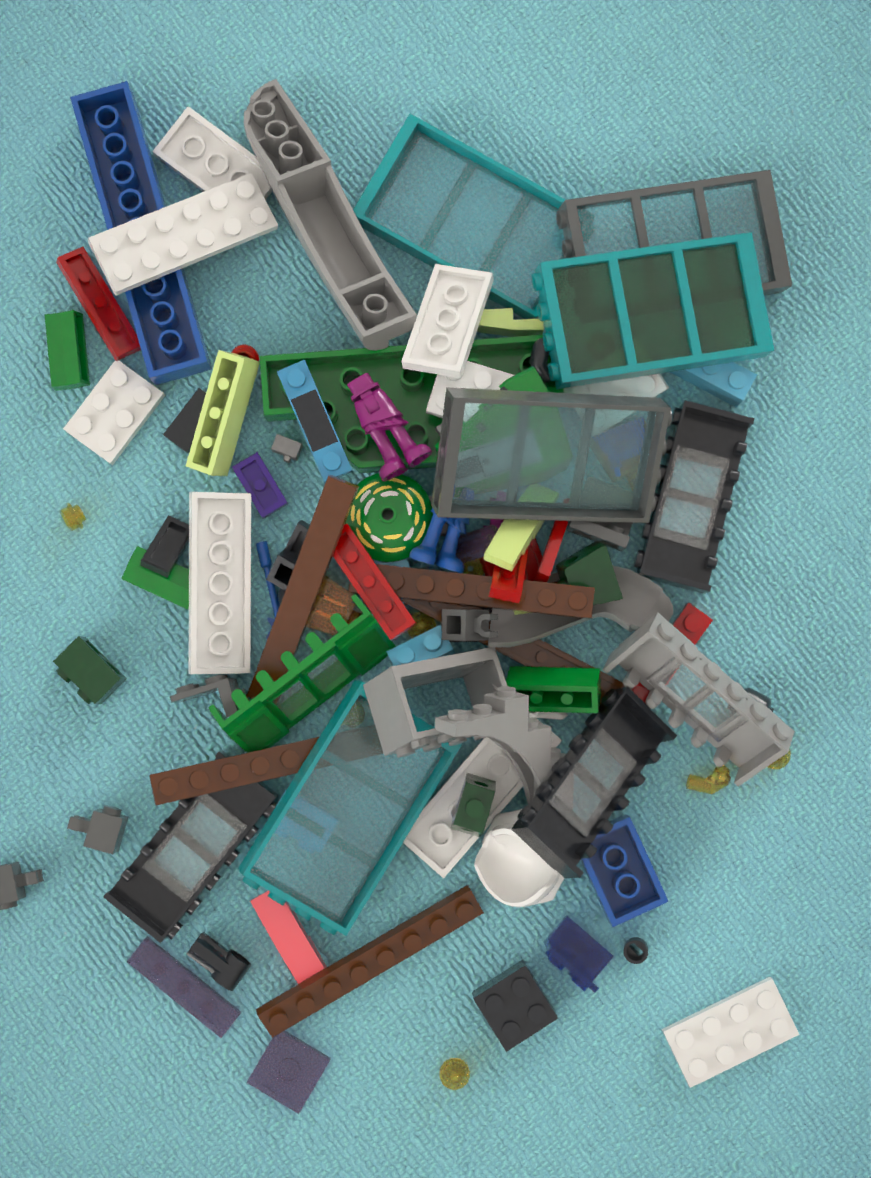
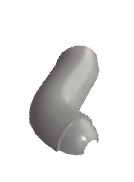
M613 565L623 599L593 605L591 619L597 617L610 619L629 632L636 631L657 612L669 622L673 615V605L669 597L662 592L663 588L629 569ZM558 572L551 574L547 583L560 580ZM493 608L492 614H498V620H491L490 630L498 631V637H489L488 647H513L530 643L590 619L539 613L514 615L512 610Z

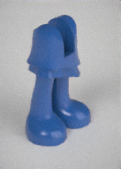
M464 486L458 499H474V489ZM432 508L433 516L422 543L411 550L409 558L463 573L465 566L456 556V550L460 534H467L466 525H470V518L438 517ZM447 523V532L437 555L436 548L444 524Z

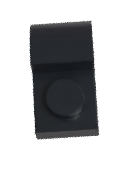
M303 520L297 523L286 548L278 554L266 579L285 591L310 524Z

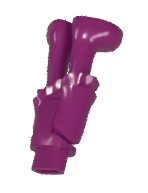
M365 373L347 384L353 394L351 400L354 402L361 427L365 430V435H371L383 457L384 465L379 470L382 481L391 480L408 470L390 442L386 431L390 430L409 467L419 465L432 454L429 446L425 444L417 445L404 428L409 422L402 418L404 415L380 388L379 383L373 382L369 373Z

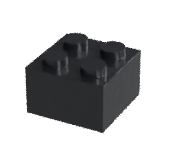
M523 959L472 992L475 1003L506 1052L558 1019L556 1011Z

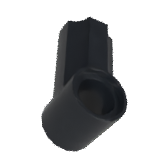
M205 932L200 934L187 952L189 957L212 973V978L218 984L230 991L236 988L251 967V963L245 957L232 949L227 950Z

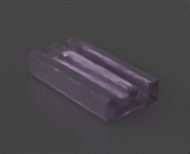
M492 524L460 535L456 556L463 563L484 557V553L498 528Z

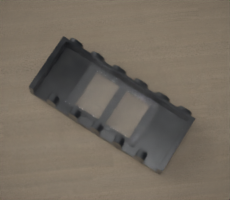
M684 400L680 408L675 407L671 425H675L673 435L667 436L666 439L667 448L665 453L668 455L665 465L660 464V486L658 493L654 494L656 500L655 510L652 513L650 522L644 523L641 538L645 539L643 550L637 551L633 567L638 568L637 574L650 580L704 594L711 591L712 586L708 585L712 570L717 565L718 558L716 553L719 542L723 540L725 534L723 526L726 514L732 507L733 500H730L733 487L739 479L740 471H738L740 459L745 454L747 448L745 440L748 428L753 425L755 418Z
M628 686L610 689L604 694L601 699L602 703L599 706V712L592 713L586 719V727L582 733L571 740L568 745L569 751L553 765V773L547 781L538 786L534 798L529 805L520 811L517 816L518 820L511 828L551 868L564 878H581L584 872L576 865L581 859L591 858L595 855L597 848L592 845V842L597 835L607 834L612 830L614 825L608 820L613 811L623 810L629 805L630 801L624 795L629 788L638 787L644 783L646 778L640 772L645 765L654 764L661 758V754L656 750L659 744L674 740L677 736Z
M222 750L215 755V760L230 756ZM261 781L180 800L177 808L159 826L158 832L140 850L139 856L124 870L119 881L103 898L161 943L166 937L172 940L183 926L179 921L187 912L189 915H192L201 904L202 900L198 898L205 888L211 891L219 881L221 876L217 874L224 864L230 867L238 857L240 852L237 850V847L243 840L248 843L259 830L256 823L260 818L264 816L267 819L277 806V803L274 801L278 794Z

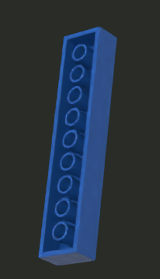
M128 81L70 97L107 230L166 207L135 96ZM184 268L125 292L148 376L155 385L212 370Z

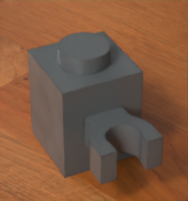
M442 609V640L479 641L489 640V637H498V631H491L489 629V621L498 620V614H489V610Z
M104 805L103 809L93 811L91 820L78 815L70 816L67 829L87 833L84 847L114 854L119 852L129 816L121 815L122 810L119 808Z
M20 861L0 865V910L18 906L17 901L26 897L24 886L44 881L42 869L22 873Z

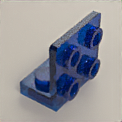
M566 915L543 942L547 949L545 954L548 956L547 959L559 970L562 971L566 967L570 971L568 974L572 977L571 980L583 991H586L589 987L596 993L599 987L594 979L614 956Z

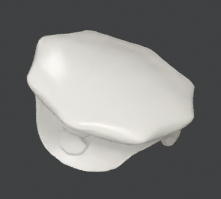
M522 809L495 815L483 838L482 847L474 863L478 876L486 890L501 903L512 907H527L552 901L565 879L511 830L518 820L517 816Z

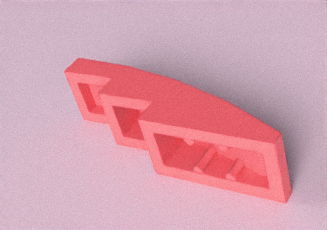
M268 890L253 898L250 902L278 952L299 984L327 968L310 935H307L294 910L292 911L288 902L286 901L284 905L277 903L268 897L270 893Z

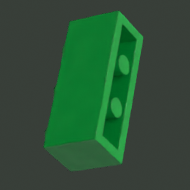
M509 667L506 678L507 686L516 688V692L529 695V712H599L601 699L600 668Z

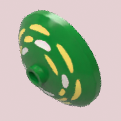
M379 473L363 479L357 484L359 488L345 524L351 527L373 560L379 562H398L409 558L411 550L422 543L431 523L433 513L431 512L432 506L429 496L421 485L403 474L388 481H382ZM386 509L394 513L390 520H385L382 517V513Z

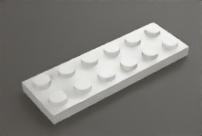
M250 173L88 238V243L116 296L277 230L278 223L253 174Z
M189 492L188 674L250 673L251 493Z
M551 731V748H556L562 740ZM488 737L483 738L427 803L403 842L442 878H445L479 838L450 828L466 774L470 773L496 781V792L484 831L492 823L495 815L499 814L524 786L515 764L505 751Z

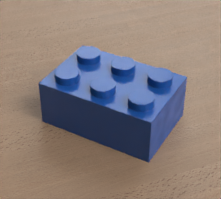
M626 814L610 821L614 826L609 833L596 836L592 842V845L597 848L595 855L591 858L581 859L605 916L612 927L669 902L630 816Z

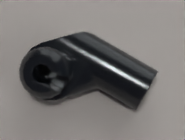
M539 338L532 346L529 363L531 367L533 366L536 369L543 383L546 384L551 381L547 363L550 353L545 351L543 339Z

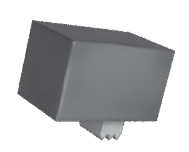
M277 434L271 450L283 455L284 462L290 463L291 459L298 460L303 445L300 442Z

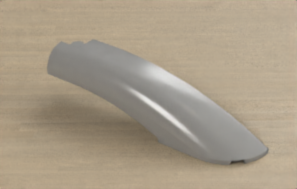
M277 79L269 81L253 93L250 97V103L246 111H244V129L249 143L299 242L362 344L369 350L385 349L388 347L389 340L412 331L417 314L369 241L336 177L330 158Z

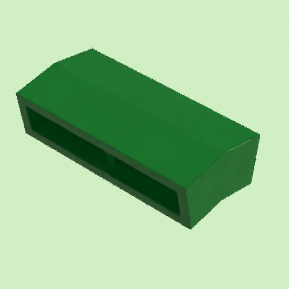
M70 310L61 313L44 314L51 387L58 391L90 386L83 313Z
M137 546L121 579L189 610V569L176 564L169 577L166 578L140 566L141 559L147 550Z

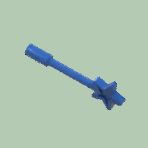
M267 541L256 543L260 566L264 569L265 578L267 579L272 561ZM266 580L276 618L280 607L274 584ZM268 617V622L273 626L275 619Z

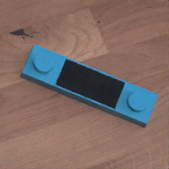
M305 360L277 371L324 483H326L329 475L339 478L353 472Z

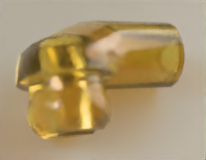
M724 765L722 767L716 766L713 774L707 778L689 774L686 788L714 794L729 784L731 780L730 770Z

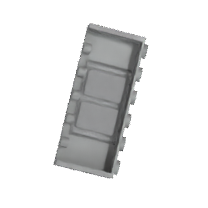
M658 612L611 652L603 671L609 673L618 664L627 671L623 680L625 687L628 686L632 689L640 682L650 691L646 699V704L649 708H656L662 701L672 710L668 719L672 728L679 727L685 721L694 729L691 737V743L694 747L699 748L707 740L717 748L713 758L716 766L722 767L730 760L739 767L734 781L738 787L789 752L795 731L762 702L755 700L738 682H735L725 674L715 662H712L702 654L686 636Z

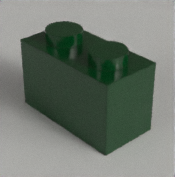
M78 636L53 660L59 667L56 670L57 674L67 683L72 681L79 688L77 694L88 704L92 702L94 704H102L127 679L83 636Z

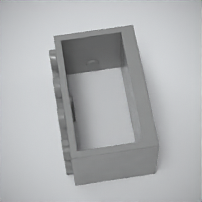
M495 647L391 666L365 683L363 687L384 756L397 754L398 758L414 754L415 750L423 748L424 752L440 748L441 744L446 742L449 743V746H454L467 741L466 738L472 736L474 740L486 738V736L479 735L454 737L436 731L435 728L417 732L404 689L463 677L472 707L476 704H484V694L497 692L498 687L507 686Z

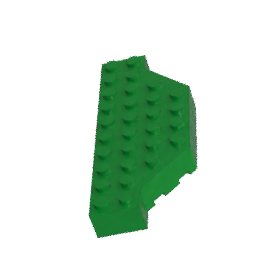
M543 335L474 340L467 361L516 375L531 367L529 359L532 346L537 339H543ZM407 345L388 346L385 349L376 351L358 348L260 356L263 413L267 422L297 420L277 371L305 360L349 464L359 473L379 472L380 468L384 465L383 457L371 435H365V430L361 427L354 402L351 400L353 394L347 385L359 376L369 373L373 382L379 383L380 388L404 415L402 418L409 422L404 428L417 445L425 444L432 450V454L422 463L415 467H409L390 430L386 431L390 442L407 469L436 468L438 455L434 445L440 441L436 427L442 424V418L426 413L437 374L403 369L401 361ZM550 354L547 361L548 364L551 363ZM555 381L545 384L549 392L564 393V388L556 389Z

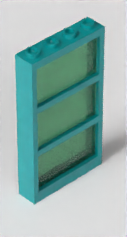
M752 232L540 262L535 269V273H532L533 289L535 292L538 291L540 303L537 304L538 317L540 321H544L546 333H543V345L545 351H549L551 363L548 364L549 377L551 381H555L556 389L763 358L774 351Z

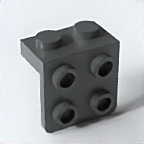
M221 674L205 679L206 685L199 687V684L193 685V683L175 689L177 694L170 696L171 703L184 702L219 691L226 717H230L239 710L231 698V694L234 690L240 688L237 679L228 678L227 675ZM240 689L247 696L245 689Z

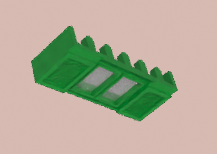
M356 594L351 598L363 614L348 625L339 613L333 614L330 617V622L338 633L326 643H323L316 633H308L305 640L314 652L300 663L290 651L282 653L281 661L289 671L275 682L265 670L259 671L256 679L264 690L251 701L240 689L234 690L231 698L239 710L229 718L214 704L208 707L222 730L245 752L249 753L270 748L290 732V728L360 674L363 676L388 656L386 651L396 647Z

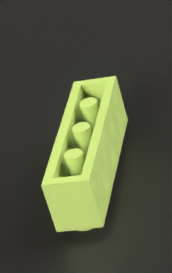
M218 350L186 467L211 476H228L260 361Z

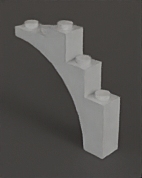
M498 687L497 692L484 694V704L473 705L471 710L454 709L448 711V715L435 717L436 731L454 737L486 736L501 747L515 764L524 785L528 805L534 798L538 786L547 781L553 773V765L566 755L561 753V750L558 748H551V726L539 723L537 718L529 717V695L516 692L514 687ZM570 772L555 795L573 812V773Z

